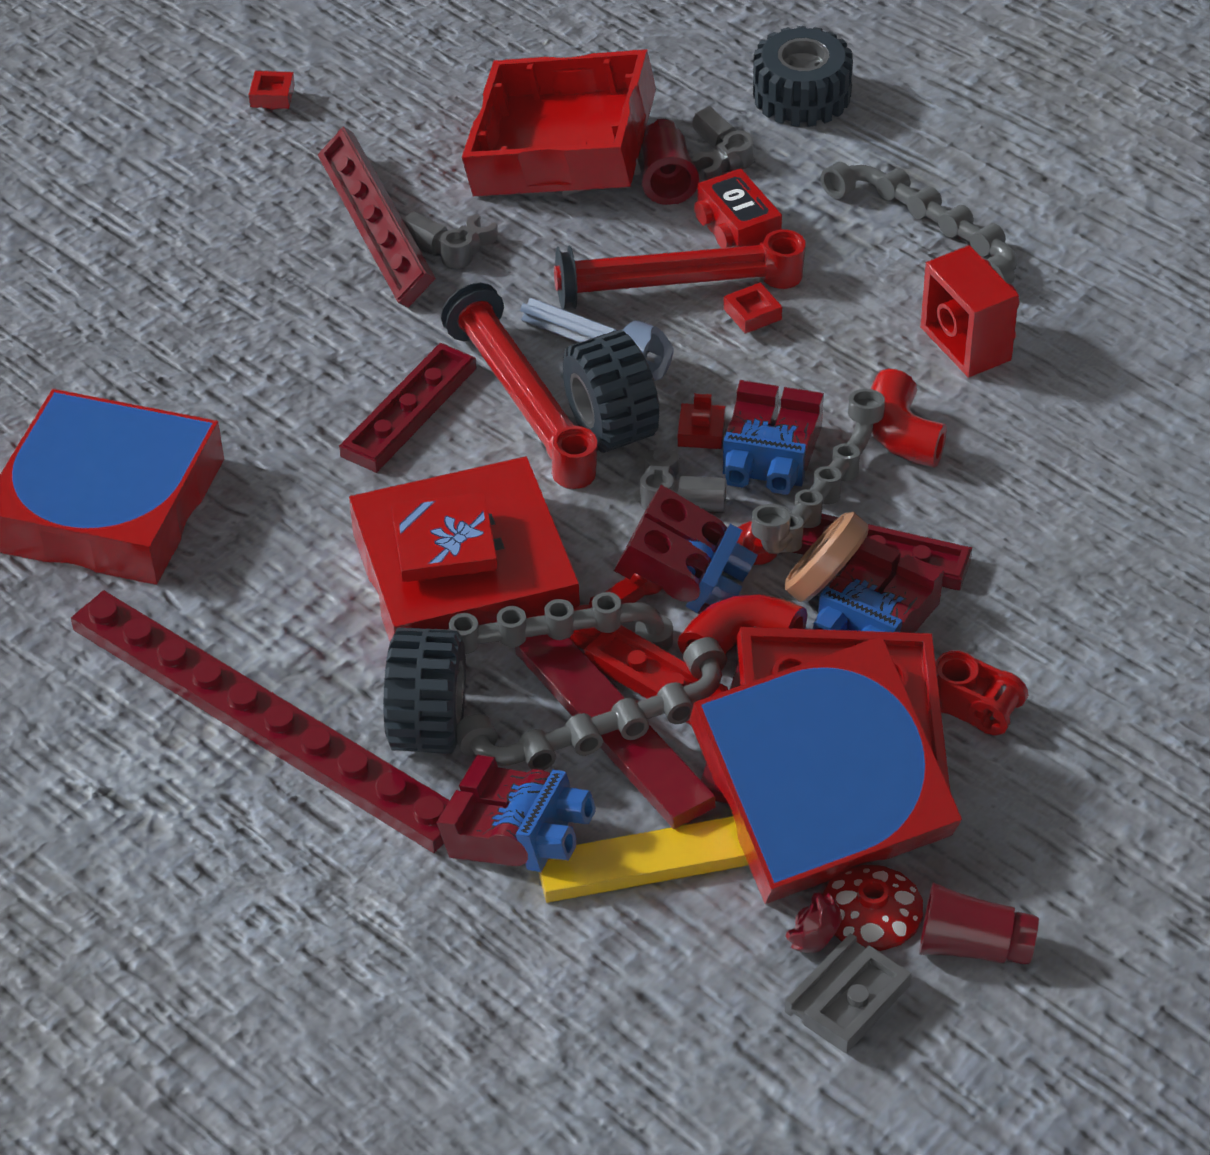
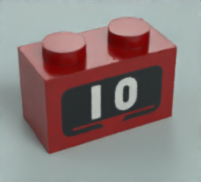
M741 168L698 183L697 202L694 204L696 217L701 225H706L714 234L721 248L760 245V242H764L767 234L782 229V214Z

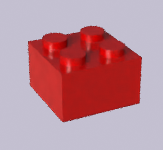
M970 245L926 262L920 328L968 378L1012 360L1013 344L1016 337L1017 309L1020 303L1019 294L1013 285L1007 283L993 269L988 260L983 259Z

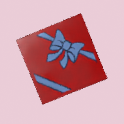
M484 492L391 503L402 582L426 581L432 578L463 574L472 575L479 572L497 570V557Z

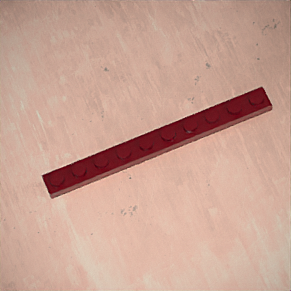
M105 590L101 591L71 617L72 627L75 632L430 852L435 853L444 844L437 821L450 800Z

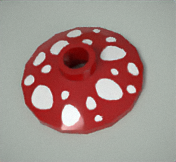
M860 865L847 869L830 880L823 892L825 896L829 893L840 908L842 921L834 936L841 942L851 933L856 936V942L865 948L871 946L877 951L901 946L914 936L923 920V899L916 885L901 872L885 866Z

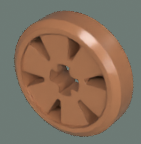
M855 512L841 515L822 533L791 570L785 580V590L798 602L809 601L816 596L838 574L861 546L868 534V524Z

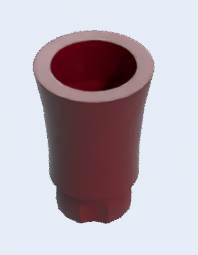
M666 118L657 119L654 123L647 125L642 141L644 158L643 190L649 199L658 204L671 205L682 203L696 192L699 183V174L688 153L685 137L675 126L674 121Z
M933 882L925 913L919 955H949L981 959L1004 964L1007 960L1009 962L1029 965L1034 953L1039 917L1015 912V907L961 894Z

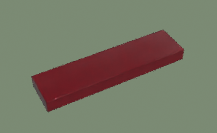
M439 343L339 445L340 457L377 473L477 369L476 357Z
M822 514L820 525L814 528H803L802 547L793 553L804 555L822 533L839 517ZM868 524V534L866 537L901 551L900 561L907 554L944 570L942 587L961 590L971 562L972 547ZM853 555V556L851 557V559L846 563V565H848V564L850 563V561L853 559L854 555Z

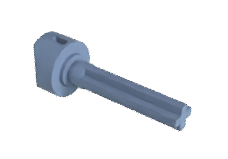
M530 298L528 304L523 303L520 309L524 313L521 319L523 322L578 343L617 330L534 298ZM634 320L627 324L623 331L634 340L645 359L649 352L658 355L654 359L655 363L646 361L654 381L662 379L671 364L674 348L666 335L658 327L643 321Z

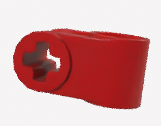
M948 651L937 658L936 672L941 712L976 726L979 730L990 735L1005 733L1011 723L1010 715L1015 708L1023 706L1029 696L1025 683L1013 673L997 669L962 651ZM992 714H993V717L995 718L994 720H990V717L992 716Z

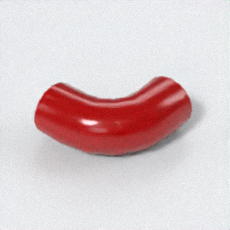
M888 368L881 370L876 375L870 388L880 392L885 397L884 417L879 422L874 423L873 437L890 453L910 462L935 468L943 453L947 433L946 424L920 418L910 411L918 390L916 382L911 376L898 369Z
M761 594L733 596L711 604L695 617L678 638L679 650L684 655L686 648L691 643L701 638L710 637L718 641L726 655L733 646L737 645V634L740 627L805 629L808 618L807 609L784 599Z

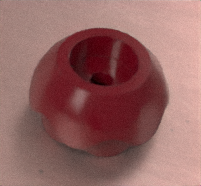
M814 893L811 898L812 904L798 911L795 919V928L788 930L785 935L789 942L792 943L790 948L804 953L819 952L834 936L841 924L842 916L838 904L829 893L826 896L821 893Z

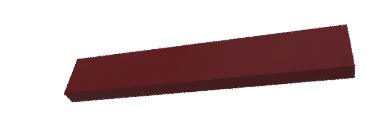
M343 126L319 152L318 157L397 302L409 308L436 278L352 131Z
M547 634L527 637L523 644L515 647L516 655L572 717L582 713L594 717L609 712L618 701L625 699L570 638L556 640ZM650 725L643 736L634 740L623 738L619 729L601 735L603 743L600 748L673 829L716 808L715 795Z

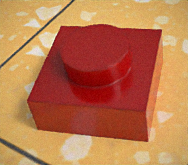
M255 71L248 94L250 107L271 110L279 108L289 109L295 87L294 72Z
M761 282L724 296V310L745 334L782 320L783 307Z

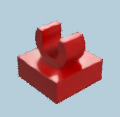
M694 393V404L682 403L678 426V447L722 449L726 406L712 405V394Z

